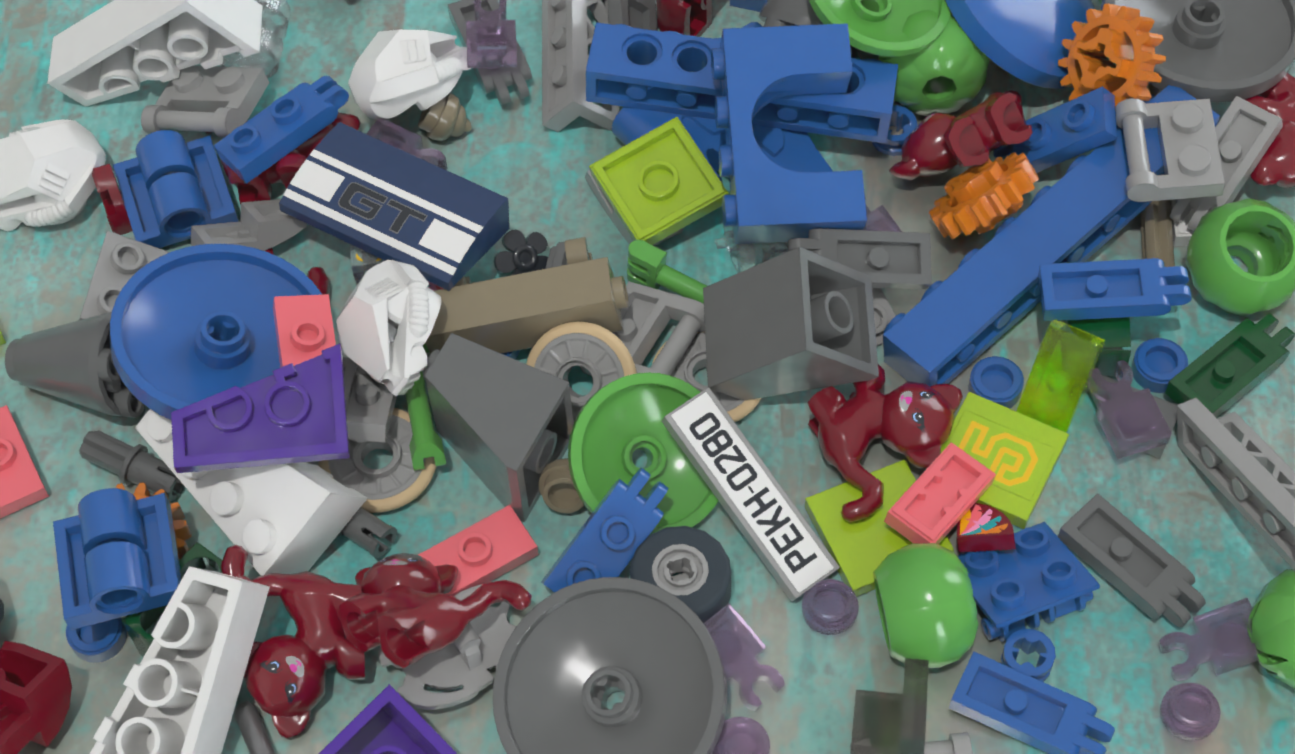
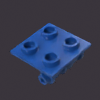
M1046 522L1014 533L1016 549L965 552L958 555V558L966 566L973 589L974 601L987 616L981 619V626L988 640L998 638L1002 642L1006 641L1012 633L1026 629L1025 622L1031 629L1038 628L1040 626L1039 614L1046 623H1051L1055 621V617L1058 618L1075 610H1083L1086 607V602L1093 599L1092 591L1100 588L1097 580Z

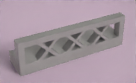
M542 0V125L556 132L561 131L579 116L611 131L612 123L619 113V106L602 104L601 107L593 102L586 101L588 47L591 48L595 27L587 17V10L590 9L598 23L608 24V0Z
M1197 398L1177 405L1178 447L1295 571V472L1236 412L1216 418Z

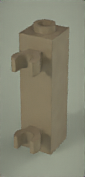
M586 237L565 240V253L568 265L471 283L469 276H463L450 291L445 289L434 290V292L441 296V306L433 329L425 343L430 353L436 349L441 350L450 334L453 333L496 352L506 353L532 348L550 329L568 322H588L602 326L610 332L623 330L621 309L629 307L624 277H614L608 257L593 259L591 252L588 253Z

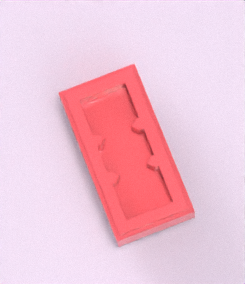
M329 294L274 297L273 314L280 368L291 363L295 366L322 355V350L336 345Z
M7 405L0 408V519L49 497Z
M951 442L887 512L884 522L912 543L939 544L992 485L996 474Z
M508 505L418 555L430 561L434 566L449 564L458 568L456 582L452 590L446 593L455 596L463 590L495 580L538 556L539 553L538 546L511 505Z

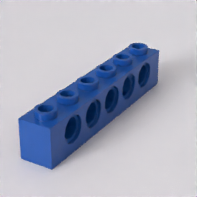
M596 22L586 67V101L715 119V97L723 95L721 80L712 79L711 49L720 48L721 38L712 39L683 35L675 31L662 32L633 28L625 24L611 25ZM851 58L853 72L846 93L792 95L778 98L768 103L756 114L752 125L886 144L892 116L898 64L885 63L876 59L863 60Z

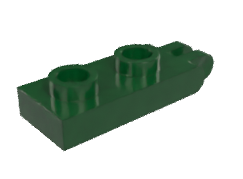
M1270 313L1256 324L1247 318L1168 382L1165 394L1178 405L1197 398L1218 418L1287 359L1290 351L1285 347L1293 340L1295 333L1286 326L1271 337L1269 334L1275 329L1279 320Z

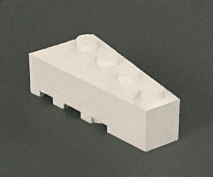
M113 0L53 37L47 84L87 107L140 90V82L146 80H160L164 83L179 78L180 70L200 64L204 69L221 65L225 55L239 51L243 57L259 53L263 6L255 0Z
M149 409L135 427L233 544L242 546L248 553L247 560L261 576L269 573L293 574L309 571L368 499L355 489L347 488L332 478L333 475L324 469L308 462L177 473L173 462L172 421Z
M189 566L151 634L154 640L141 663L133 665L123 683L127 688L112 715L104 717L93 739L96 740V743L90 754H221L270 587L220 572Z

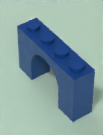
M848 24L727 28L722 31L720 48L711 49L712 79L721 80L723 95L715 97L716 128H725L726 145H719L720 177H729L730 195H723L722 199L724 227L733 226L734 244L788 242V240L795 238H809V230L812 229L864 230L867 214L862 170L796 172L788 170L774 163L763 153L755 140L752 129V121L756 114L768 103L778 98L792 95L846 93L853 72Z

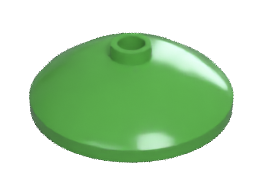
M809 0L814 12L823 24H848L851 46L881 56L897 57L912 55L928 48L941 35L951 15L945 0ZM922 10H932L937 13L938 20L936 24L923 36L911 40L902 32L909 15Z
M649 372L619 378L605 385L590 397L573 424L568 445V462L574 487L580 499L591 513H593L618 479L628 484L640 469L632 461V455L636 449L642 450L646 454L647 464L643 469L651 474L639 494L645 498L658 481L669 488L657 505V508L663 511L664 515L650 535L666 527H694L712 511L718 503V499L661 422L667 414L699 394L700 391L679 378Z

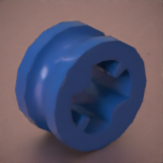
M893 105L889 127L895 126L897 132L903 129L902 134L892 135V130L890 129L886 144L872 142L876 150L889 156L902 155L901 148L905 138L918 125L915 115L905 107Z
M1021 629L1012 633L1007 638L1000 659L1001 664L1044 682L1049 677L1056 658L1055 647L1050 638L1043 632L1035 629ZM1019 649H1022L1027 655L1035 651L1039 654L1036 668L1030 662H1025L1021 665L1016 662Z

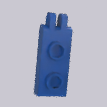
M323 76L311 85L309 83H301L284 96L276 99L270 106L246 123L234 129L229 135L213 146L220 159L247 184L331 124L337 118L338 109L347 103L349 94L330 76Z
M1102 86L1026 120V125H1031L1032 127L1030 138L1019 144L1002 145L993 150V156L995 158L1001 156L1004 160L1011 153L1016 152L1017 155L1024 153L1036 173L1116 140L1115 96Z
M1158 258L1040 264L1038 279L1043 321L1160 316L1169 313L1171 306L1184 305L1192 300L1190 287L1186 285L1189 282L1187 269L1182 266L1165 267L1164 261Z
M643 468L636 472L628 484L618 479L541 583L555 593L562 588L581 581L602 577H619L633 558L637 547L650 535L663 517L664 512L657 508V505L669 488L658 481L645 498L640 495L639 492L651 476Z
M974 651L949 705V709L1048 754H1105L1107 750L1102 744L1086 736L1088 735L1102 742H1110L1115 732V728L1111 724L1095 717L1097 708L1091 703Z

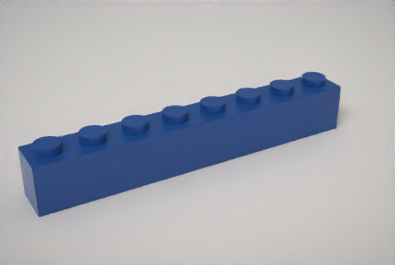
M1168 85L1156 96L1151 94L1152 98L1149 101L1143 100V102L1147 104L1197 99L1179 87ZM1212 110L1214 124L1216 127V125L1219 122L1220 115ZM1117 126L1116 140L1097 147L1088 156L1081 155L1077 157L1069 166L1065 176L1052 187H1043L1035 195L1030 206L1017 218L1010 217L1006 219L997 229L994 238L980 250L975 248L968 252L960 262L958 269L943 282L941 280L934 282L925 291L921 301L907 314L900 313L896 315L884 330V362L906 381L924 383L928 386L949 384L1041 302L1038 279L1040 264L1085 262L1143 211L1152 201L1136 202L1130 200L1127 196L1125 180L1130 174L1123 129ZM1144 129L1151 172H1154L1156 175H1165L1158 129Z

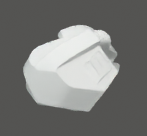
M399 29L380 31L358 58L351 73L348 84L354 102L358 104L362 112L370 119L396 117L413 104H416L420 110H426L445 98L452 91L463 70L473 68L471 49L469 47L457 46L455 44L457 36L428 30Z
M62 119L21 127L22 130L9 133V137L0 139V229L7 232L13 231L22 222L26 226L31 227L62 224L74 219L82 212L87 204V199L96 188L91 174L94 173L93 168L105 165L106 161L104 150L89 130L75 120Z
M386 260L373 266L365 273L347 299L336 323L342 352L363 368L372 379L384 384L393 395L397 396L405 395L414 386V382L420 378V371H423L427 366L428 359L423 345L427 341L438 316L441 296L427 287L429 282L414 265Z

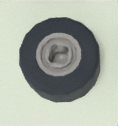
M689 526L666 527L649 535L635 550L630 564V579L648 582L675 595L699 617L708 630L713 628L725 615L731 597L730 559L721 543L707 532ZM683 572L682 574H677V575H675V576H672L674 573Z

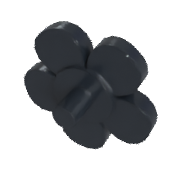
M516 229L504 234L502 244L508 251L499 252L494 257V266L499 273L513 271L511 275L546 269L548 257L545 255L538 256L548 246L546 238L541 233H530L526 239L523 233Z

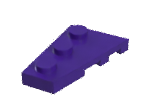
M339 343L322 350V355L295 366L291 363L273 370V375L244 387L234 386L171 412L175 471L177 473L350 458L341 344Z

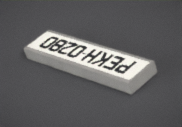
M709 387L663 418L661 422L791 602L840 568Z

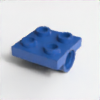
M156 131L146 135L138 142L135 149L136 158L113 164L136 241L156 248H162L191 239V226L239 222L210 135L185 142L184 137L176 131Z
M101 489L87 494L80 500L78 504L79 515L53 521L63 616L71 630L168 605L182 578L171 504L165 493L136 500L132 493L123 489Z

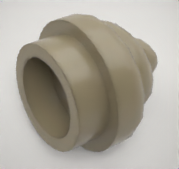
M449 93L430 108L422 110L418 122V127L427 131V137L438 141H444L450 136L459 137L464 132H470L472 128L471 122L466 118V111L460 104L459 98L452 93Z
M568 458L557 459L547 464L541 472L539 479V491L545 504L552 510L560 513H572L581 509L584 503L580 499L571 479Z

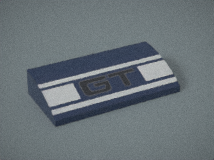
M341 122L321 140L307 157L279 202L281 212L384 261L394 260L414 265L427 281L448 291L510 229L509 200L507 197Z

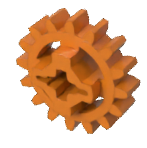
M1108 3L1104 4L1102 11L1088 9L1086 11L1088 23L1074 21L1071 24L1076 36L1074 40L1063 39L1062 45L1069 50V55L1058 60V66L1068 68L1069 73L1060 81L1061 86L1074 88L1069 100L1071 101L1103 86L1115 96V107L1119 102L1131 98L1149 101L1152 98L1147 89L1149 82L1161 83L1162 77L1154 72L1155 65L1166 61V56L1155 53V47L1164 40L1163 36L1149 33L1155 21L1152 18L1140 16L1139 9L1123 5L1118 6Z
M1016 152L1011 153L1004 160L1000 156L993 162L988 158V161L983 165L971 166L959 176L951 178L946 183L944 189L947 195L934 202L936 207L929 211L930 218L944 238L950 236L951 239H955L962 232L967 236L974 230L978 234L988 232L1007 216L1017 213L1023 205L1024 199L1022 195L1034 190L1035 186L1033 183L1038 181L1039 177L1024 153L1017 155Z

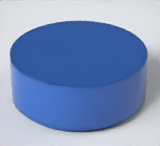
M1153 338L1143 342L1137 348L1131 364V372L1135 381L1142 388L1154 393H1165L1168 382L1188 366V358L1185 351L1175 342L1164 338Z
M999 356L987 357L974 365L970 374L968 391L1010 409L1017 404L1021 397L1024 385L1023 373L1013 361Z
M119 617L73 630L67 625L66 638L70 647L80 659L90 663H100L113 658L121 651L126 642L127 630L122 622V618Z

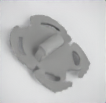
M481 585L463 590L454 597L461 601L470 596ZM500 602L501 604L497 607L490 606L481 616L468 622L460 636L453 643L440 651L429 653L419 661L403 668L406 676L403 686L397 689L400 696L409 705L416 708L436 710L468 701L478 695V691L492 684L494 676L489 670L494 666L497 668L505 644L516 628L515 625L510 624L507 620V613L510 608L508 603ZM380 645L379 659L382 667L386 668L389 665H393L396 668H401L385 657ZM427 686L439 690L463 689L450 693H433L424 690L423 687Z

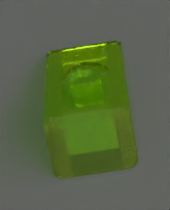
M1054 319L1049 323L1016 412L1067 433L1106 340Z

